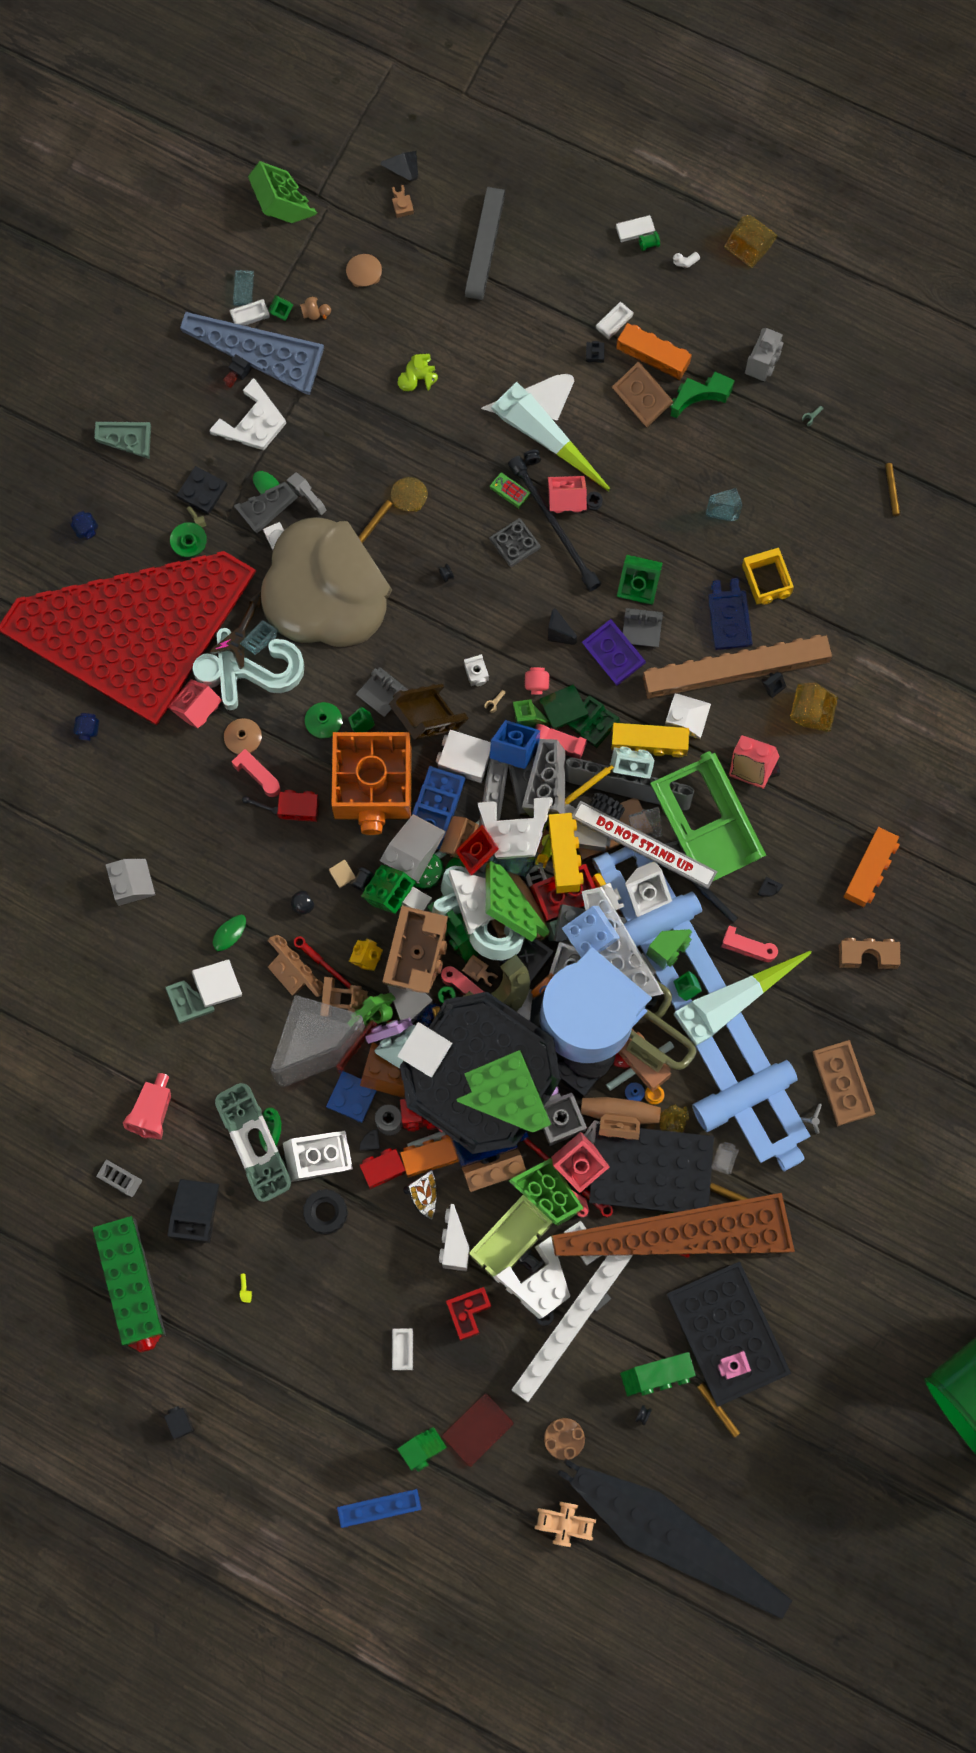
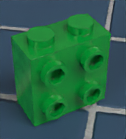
M381 865L376 870L370 883L365 887L361 897L373 907L396 914L404 899L410 893L415 881L403 871Z

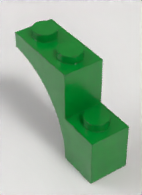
M714 372L712 378L708 377L705 385L687 378L685 383L680 384L677 391L679 395L677 399L673 398L674 403L670 405L672 409L671 416L678 418L685 408L703 400H715L726 403L735 380L717 372Z

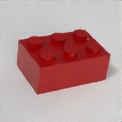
M586 864L578 867L579 873H583V884L580 885V891L556 893L554 876L529 887L543 914L545 922L558 917L561 904L577 908L585 907L582 891L595 888Z

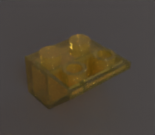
M751 215L743 216L724 248L750 268H753L769 250L777 234Z
M816 682L798 684L790 719L804 727L831 732L838 697Z

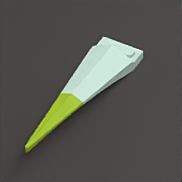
M516 382L491 406V409L503 421L534 439L605 490L610 491V487L536 399L519 383Z
M808 951L698 998L677 1010L674 1016L690 1040L697 1046L712 1037L783 976L807 958L812 951Z

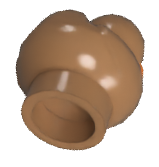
M308 297L305 303L300 304L304 319L309 317L311 320H317L320 315L326 319L331 313V308L327 304H323L318 308L316 302L318 299L316 297Z

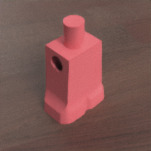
M158 1073L154 1084L145 1082L133 1110L126 1116L123 1122L125 1129L143 1138L162 1139V1124L171 1099L170 1089L165 1088L169 1076Z

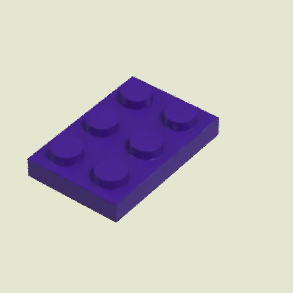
M612 619L582 641L585 648L616 686L646 663Z

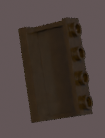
M432 684L428 687L421 686L418 689L411 688L407 691L400 690L393 695L394 699L389 703V706L414 740L447 733L450 730L456 731L469 719L465 713L454 715L439 695L440 691L445 687L443 684Z

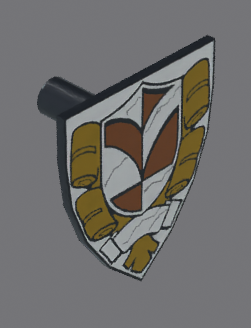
M431 1169L403 1189L405 1194L410 1195L417 1211L430 1220L433 1219L437 1201V1187L433 1170Z

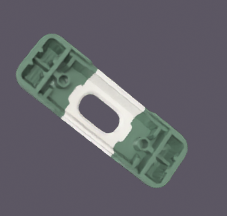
M239 1083L221 1092L215 1100L216 1108L232 1138L255 1197L259 1201L266 1202L285 1193L291 1186V1180L285 1168V1162L281 1159L263 1118L262 1110L258 1106L251 1088L247 1084ZM253 1128H258L261 1131L267 1144L268 1151L264 1156L258 1157L254 1153L248 1139V1133Z

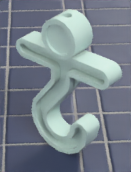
M222 628L217 632V644L231 634L229 629ZM273 639L268 645L270 655L274 658L283 659L288 663V668L283 673L274 674L247 658H244L243 669H239L234 654L231 651L218 653L219 658L211 654L200 655L193 663V672L196 681L208 685L210 688L216 687L221 683L224 707L227 710H234L238 706V679L245 678L272 693L287 692L296 687L301 681L304 674V661L300 650L294 644L287 640Z
M453 866L445 871L441 883V892L444 897L434 902L432 913L447 916V912L453 910L456 915L461 913L448 874L450 870L469 874L466 868ZM486 924L476 928L474 933L470 934V943L480 955L486 958L506 960L520 952L525 937L505 926L504 933L506 937L496 938L489 934Z

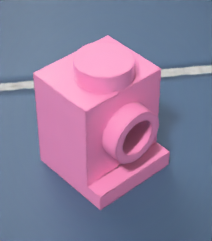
M744 1351L719 1360V1372L722 1377L725 1376L726 1380L751 1371ZM731 1362L737 1364L736 1370L731 1369Z

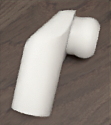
M694 252L689 257H683L682 254L677 253L673 256V262L678 267L689 268L700 260V256L697 252Z

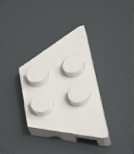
M450 870L448 875L468 934H472L476 928L481 925L485 926L490 920H494V918L485 913L486 878Z

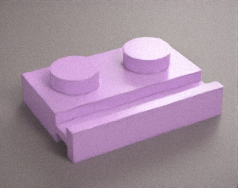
M410 1017L400 1021L394 1020L385 1026L379 1025L372 1028V1032L365 1037L369 1044L400 1034L413 1024Z

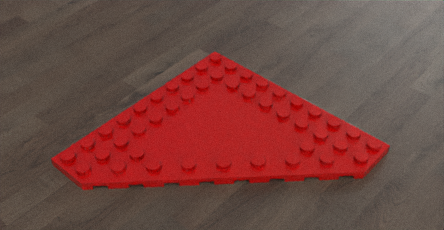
M222 551L214 555H204L183 562L178 561L157 568L151 567L139 570V572L116 575L113 578L94 580L87 584L72 585L56 591L50 590L37 593L29 597L24 596L15 600L1 621L0 633L157 726L192 672L193 663L200 655H203L256 573V570L227 552Z

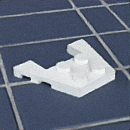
M253 378L244 388L243 392L256 401V404L236 428H233L219 418L210 429V434L214 436L219 435L231 441L236 440L244 445L265 450L284 427L286 420Z
M551 797L534 798V818L497 821L496 802L478 803L485 828L499 848L495 853L497 859L535 857L543 834L544 823L547 821V814L553 803Z
M551 1236L535 1246L546 1265L525 1281L520 1283L510 1266L494 1276L498 1283L501 1282L506 1286V1290L510 1294H515L521 1300V1303L539 1319L546 1316L570 1297L559 1258L554 1253Z

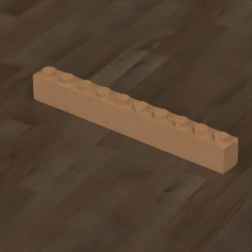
M815 635L810 639L803 640L799 638L786 644L785 642H779L771 647L760 646L756 650L751 651L744 649L731 655L730 653H724L715 658L704 657L700 661L688 660L680 665L669 664L660 669L656 667L649 668L643 674V681L647 698L649 699L765 676L777 671L785 672L830 663L832 653L827 635Z

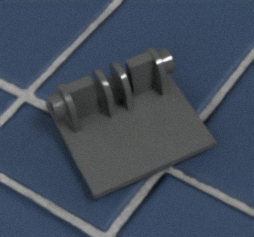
M626 608L623 634L632 645L659 648L663 612Z
M380 667L378 670L375 668L371 674L373 676L356 695L385 717L392 710L389 703L394 699L393 695L400 690L407 691L408 689Z

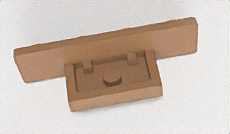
M279 935L270 937L268 941L279 955L268 968L290 994L296 995L306 984L316 997L322 996L324 984L312 974V970L307 965H304L299 959V955L291 950L287 945V941Z

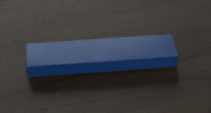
M417 1489L337 1507L341 1528L422 1510Z

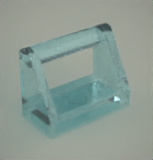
M734 488L711 495L706 515L728 521L739 519L742 502L737 489Z

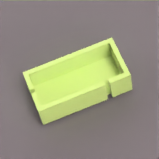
M522 1195L469 1252V1256L481 1267L485 1265V1271L494 1279V1276L510 1266L512 1269L518 1260L538 1241L537 1235L541 1237L553 1222L529 1199Z

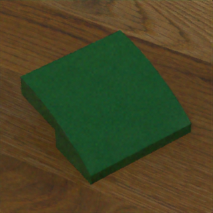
M574 684L539 699L552 728L555 730L588 716V712Z
M589 695L583 702L588 716L567 726L597 748L613 730V723H619L620 718L605 709L602 703Z

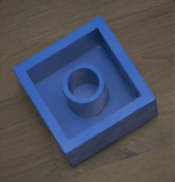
M505 720L491 739L490 759L525 769L537 752L540 730Z

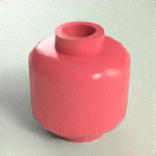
M533 667L525 673V689L531 691L533 695H542V691L549 689V673L545 671V668Z

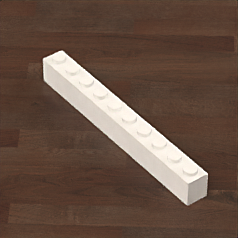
M611 1255L605 1258L512 1388L515 1394L527 1403L530 1401L633 1255Z

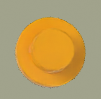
M660 1086L653 1092L647 1088L645 1099L648 1103L657 1105L663 1101L664 1091Z

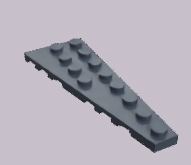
M185 312L180 327L182 332L232 357L237 354L248 361L251 367L310 395L323 354V344Z

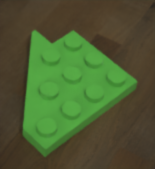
M489 861L486 864L485 913L531 942L537 937V933L545 938L549 934L548 928L510 875L501 865Z
M520 1050L465 1073L472 1093L457 1098V1102L532 1133L552 1125Z

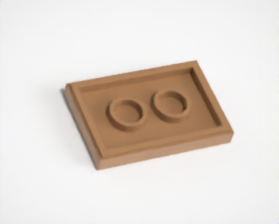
M639 362L612 386L615 392L646 427L674 403Z

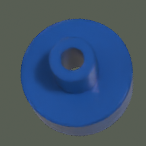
M631 1083L625 1089L627 1100L641 1101L644 1097L645 1090L639 1083Z

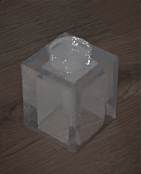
M727 1142L719 1144L712 1163V1169L730 1175L739 1151L735 1149V1145Z

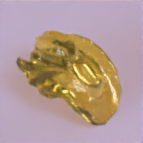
M675 1104L669 1105V1108L663 1110L660 1114L661 1130L683 1133L686 1120H689L687 1107L685 1106L681 1109Z

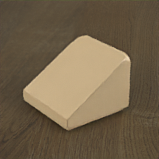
M346 860L329 869L339 888L356 878Z

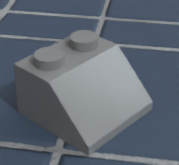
M123 859L106 864L112 891L118 906L156 895L146 859Z

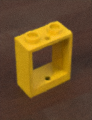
M779 548L743 559L742 567L756 604H768L774 599H785L792 594L794 586ZM775 563L784 587L760 594L752 569Z

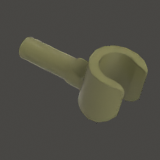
M191 506L187 507L195 524L205 527L204 517H197Z

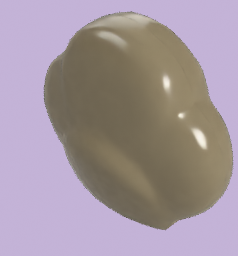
M314 517L291 524L277 539L272 552V565L262 582L261 602L267 621L284 637L300 643L320 641L335 647H347L363 643L378 630L384 620L387 608L386 599L389 598L392 589L348 521L336 523L329 519Z

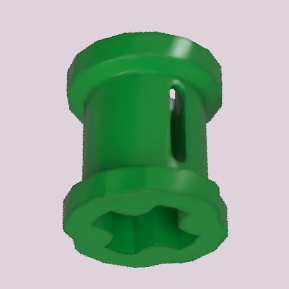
M657 231L646 236L639 235V244L642 251H646L647 248L654 246L660 247Z
M451 987L440 989L438 993L440 1005H443L445 1001L443 995L447 996L450 994V998L456 997L455 991Z

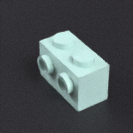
M624 746L620 748L614 747L610 766L613 765L614 767L612 769L613 773L650 779L654 759L650 752L646 750L632 751Z

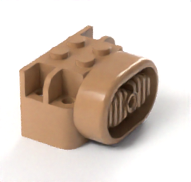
M406 906L401 907L383 978L385 985L413 992L429 993L437 975L441 973L443 966L442 957L447 950L448 944L445 941L448 916Z

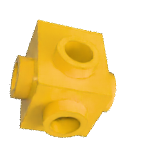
M366 939V941L357 940L349 962L361 969L374 971L383 950L377 947V943L370 939Z

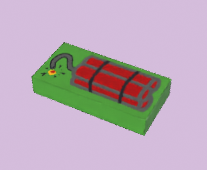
M500 473L490 485V489L517 508H520L530 496V492L503 473Z

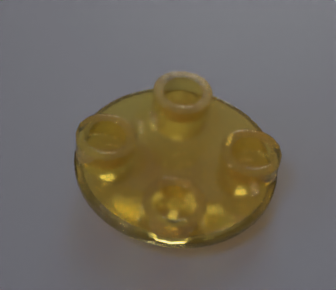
M405 477L398 480L391 490L393 505L403 511H419L427 500L426 486L422 481L413 477Z

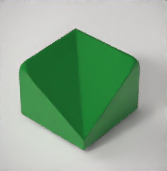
M275 295L268 312L286 321L293 304Z
M360 707L348 718L354 732H367L375 725L371 713L363 707Z
M690 971L673 981L678 995L685 1001H688L702 991L696 976Z

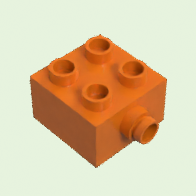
M333 732L332 810L335 819H358V824L361 825V833L365 835L381 834L385 825V819H410L412 746L409 732Z

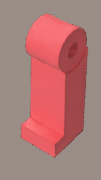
M536 724L535 729L540 730V739L558 740L565 749V755L581 759L587 739L576 738L558 730L550 729L545 725Z
M246 749L231 761L233 767L238 772L243 768L263 787L268 797L279 795L281 789L278 780Z
M728 926L721 945L722 948L763 962H772L776 958L778 949L774 944H763L735 934L736 928Z
M452 966L445 967L441 972L443 983L447 986H453L463 996L469 991L473 994L484 992Z

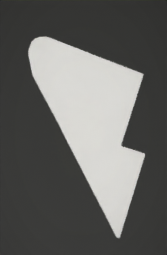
M569 374L556 375L525 390L536 399L552 419L558 420L574 383V378ZM493 402V403H491V404H489V405H486V406L482 407L481 409L487 410V411H490V412H494V411L491 409V406H492L495 402Z

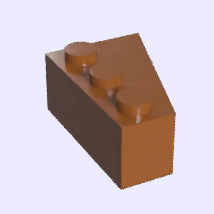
M372 1042L360 1086L405 1098L400 1068L377 1055L374 1050L379 1045Z

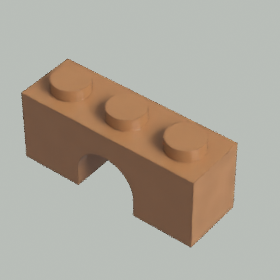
M845 938L839 944V968H859L862 964L861 957L865 953L873 954L877 958L878 969H898L900 966V942H895L894 939H884L881 942L875 941L872 938L864 939V941H856L855 938Z
M519 1150L499 1155L500 1158L491 1163L482 1164L478 1162L462 1167L470 1192L514 1178L525 1172L526 1168Z

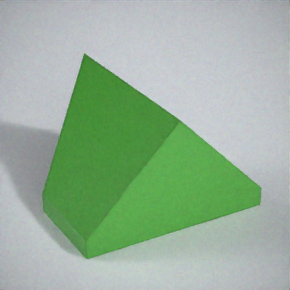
M531 699L513 702L517 724L535 728L536 724L551 725L549 719L532 703Z

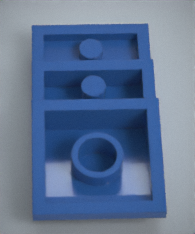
M429 766L412 815L414 814L447 832L466 777ZM446 832L441 842L439 843L437 849L441 848Z

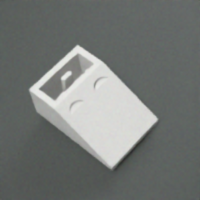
M451 1204L450 1209L446 1208L445 1223H448V1227L443 1229L442 1243H445V1248L440 1249L439 1263H442L443 1268L467 1271L469 1246L455 1206Z

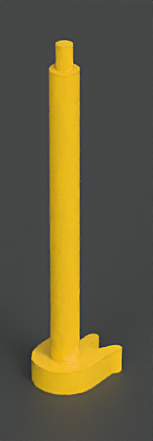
M613 765L604 768L566 797L565 805L570 804L608 775L614 768Z

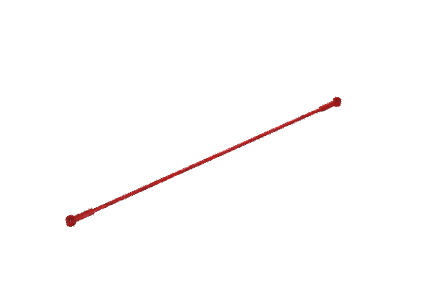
M299 936L294 939V945L297 949H302L316 963L321 964L350 989L351 984L306 944L303 937ZM298 940L303 941L301 946L296 944ZM525 1136L521 1138L545 1161L550 1159ZM584 1189L581 1191L582 1195L589 1200L590 1191ZM593 1204L601 1211L603 1217L607 1218L612 1215L613 1208L611 1206ZM609 1208L611 1210V1213L606 1215L604 1214L603 1209Z

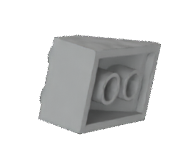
M413 814L389 843L380 861L391 868L405 872L410 878L419 882L446 831Z

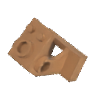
M324 977L321 1006L322 1017L331 1018L332 1008L348 1009V1013H354L364 1006L363 1002L368 998V991L362 990V986L350 985V989L334 988L335 979ZM341 993L352 994L350 1005L340 1004Z

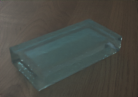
M235 271L234 306H244L252 303L254 271Z

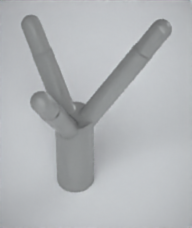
M818 1104L813 1117H800L802 1122H809L813 1125L816 1134H819L818 1124L820 1120L817 1117L822 1106L821 1104Z

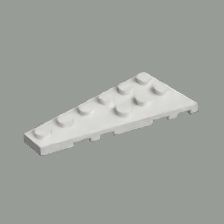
M599 887L582 891L585 910L592 906H599L620 937L619 940L604 949L600 954L650 997L664 994L603 888Z

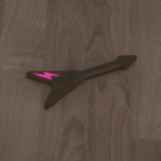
M258 592L249 600L250 605L239 627L213 647L210 651L211 655L231 651L234 654L239 669H243L245 630L256 608H259L261 605V592Z

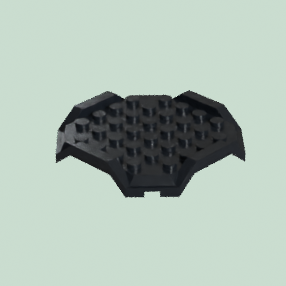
M488 992L445 999L437 1016L428 1028L453 1044L433 1077L426 1075L405 1061L401 1063L400 1070L404 1083L407 1108L449 1135L472 1154L514 1147L527 1130L457 1102V1098L472 1093L465 1073L520 1050L542 1103L545 1106L561 1081L554 1038Z

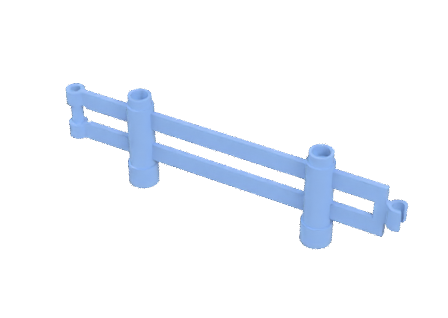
M627 847L610 855L606 852L592 859L596 871L601 873L606 884L611 883L613 890L617 888L621 897L618 903L623 902L624 907L619 909L623 917L626 918L624 926L636 947H641L644 955L655 969L659 982L670 990L672 994L671 1003L676 1011L691 1003L692 1000L685 1001L678 995L673 981L679 978L673 965L662 969L646 955L649 945L661 931L690 929L692 931L690 936L692 940L685 953L708 994L726 987L690 922L695 915L702 912L701 904L692 891L676 897L665 878L672 902L637 917L625 885L626 881L621 872L616 870L615 865L632 856L637 860L636 865L638 868L653 861ZM740 1012L726 1026L754 1075L737 1082L713 1037H710L695 1047L720 1092L717 1094L713 1093L692 1104V1108L705 1132L723 1125L734 1116L759 1162L762 1163L775 1156L781 1169L786 1171L804 1160V1156L797 1147V1144L810 1137L785 1092V1089L789 1088L790 1084L798 1081V1078L788 1060L770 1065ZM768 1099L788 1135L774 1144L769 1140L752 1109L754 1105Z

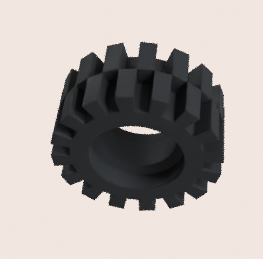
M595 793L589 803L590 806L617 820H620L625 811L622 804L602 793Z

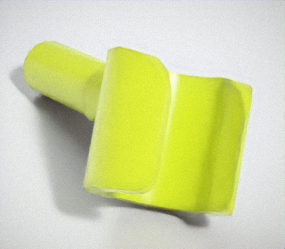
M240 1274V1299L242 1302L250 1303L252 1291H246L245 1274Z

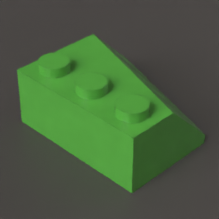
M259 161L248 176L262 212L265 215L294 223L317 214L314 208H310L307 205L308 199L306 196H302L297 191L299 187L288 171Z
M551 1158L509 1180L555 1225L568 1221L583 1209V1206L562 1174L553 1166Z

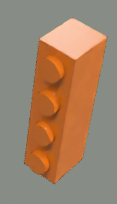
M627 323L617 340L616 349L678 380H681L691 361V354L687 350L679 349L673 346L671 342L663 341L657 338L655 334L641 330L637 325Z
M880 827L877 828L843 898L862 907H865L867 902L871 904L876 894L872 891L875 886H880L883 880L881 873L883 869L887 871L892 861L889 857L891 853H896L900 845L897 843L899 836Z
M444 1135L441 1137L442 1140L436 1142L432 1139L423 1142V1146L415 1148V1145L404 1148V1152H401V1157L409 1178L428 1172L431 1169L435 1170L483 1155V1152L472 1154L449 1135Z

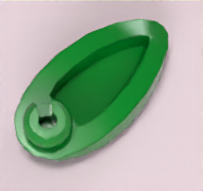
M257 471L253 475L254 485L260 494H264L266 490L279 485V482L267 472Z
M241 914L231 918L216 931L213 938V946L216 951L226 950L238 941L246 925V917Z
M269 1107L264 1110L262 1115L277 1146L281 1134V1118L276 1109ZM259 1130L260 1142L264 1150L267 1152V1144L263 1138L261 1131Z

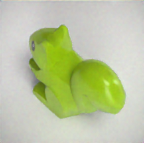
M418 354L411 357L406 366V372H402L398 377L397 383L400 389L412 391L416 388L418 380L423 379L425 380L427 390H430V387L438 379V375L433 373L435 366H428V362L431 360L430 354Z

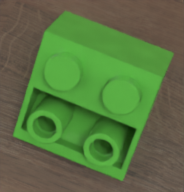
M690 929L661 931L649 945L646 955L662 969H665L667 966L671 967L678 959L679 952L683 953L690 945L692 931Z

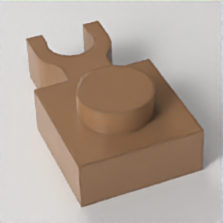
M401 185V192H396L395 187H392L395 197L392 199L396 217L414 214L410 196H404V186Z
M474 955L470 957L461 970L476 982L482 978L489 987L492 984L488 982L487 978L489 976H492L494 979L498 977L494 973H488L486 971L488 965Z

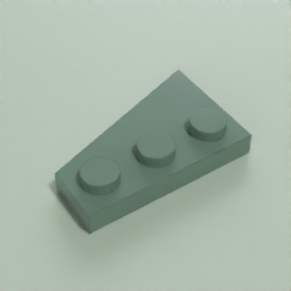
M150 422L95 423L96 442L149 459Z

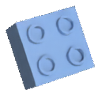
M592 906L562 927V930L581 958L592 947L600 953L620 939L599 906Z

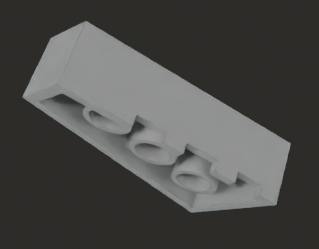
M540 739L522 805V808L530 817H534V798L551 797L553 799L552 806H550L547 814L548 816L550 814L565 813V749L558 740Z

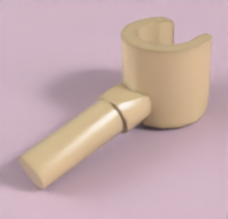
M502 690L493 701H487L485 708L493 704L494 707L490 712L494 713L497 709L496 705L504 696L505 691Z

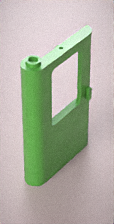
M709 751L700 756L701 760L653 781L650 785L685 855L716 870L717 874L713 880L715 881L766 856V853L716 753L711 754ZM695 771H699L721 813V818L697 830H691L670 788V783Z

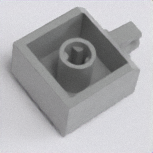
M768 328L761 330L751 356L748 358L745 374L764 382L767 376L772 375L775 362L779 360L782 352L781 349L784 342H781L783 334Z
M572 1092L561 1096L560 1093L551 1096L544 1107L552 1125L543 1128L549 1146L572 1138L580 1132H586V1124ZM558 1115H560L562 1118L565 1117L564 1123L556 1121Z

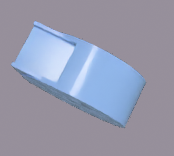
M592 947L577 963L568 965L558 971L548 983L540 1010V1026L543 1031L554 1038L556 1052L561 1056L580 1063L601 1062L614 1056L623 1048L630 1036L632 1027L647 1013L645 1006L652 998Z

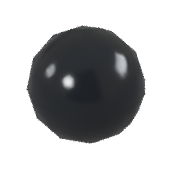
M306 891L296 892L292 896L291 907L296 913L305 915L314 909L315 904Z

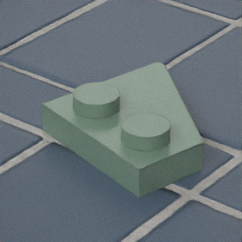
M185 981L165 987L179 1024L212 1013L215 1010L213 1006L205 1008L200 994L192 990L191 986Z

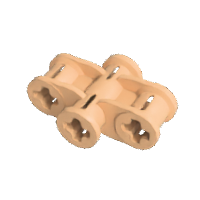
M560 1502V1513L538 1508L539 1516L534 1529L556 1533L553 1544L571 1547V1543H569L570 1536L593 1541L592 1530L596 1519L574 1516L578 1505ZM545 1515H547L545 1525H543ZM563 1530H565L564 1539L562 1540Z

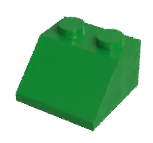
M626 555L617 597L653 605L663 563Z

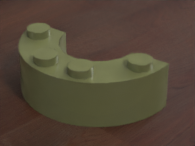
M515 954L500 966L503 971V980L501 985L491 995L517 1012L528 996L530 976L525 965ZM469 991L464 996H469L473 993Z

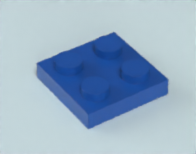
M342 1071L326 1107L363 1123L377 1090L360 1086V1078Z

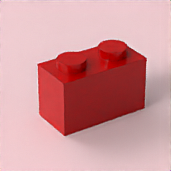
M293 790L280 792L278 804L279 819L317 822L318 794L311 791L296 793Z
M386 1149L380 1153L381 1156L377 1158L371 1156L362 1161L363 1164L360 1167L370 1189L406 1173L396 1149Z

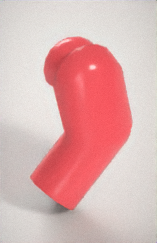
M573 1191L583 1206V1209L577 1215L585 1217L589 1212L587 1200Z

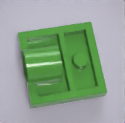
M392 993L379 994L377 997L370 996L363 1002L364 1006L351 1015L352 1019L347 1024L351 1029L373 1023L379 1024L389 1021L393 1016L390 1004L396 998Z

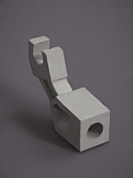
M297 472L287 479L291 489L300 497L305 496L313 509H317L320 515L327 511L321 500L311 491V487L306 479Z

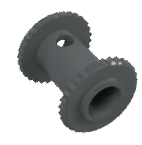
M387 1104L380 1107L377 1113H375L376 1126L381 1133L391 1136L396 1135L402 1129V1116L398 1107ZM387 1117L394 1118L391 1123L384 1121Z

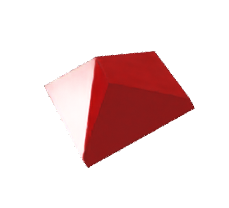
M481 825L456 850V853L469 874L473 875L499 848L485 826Z

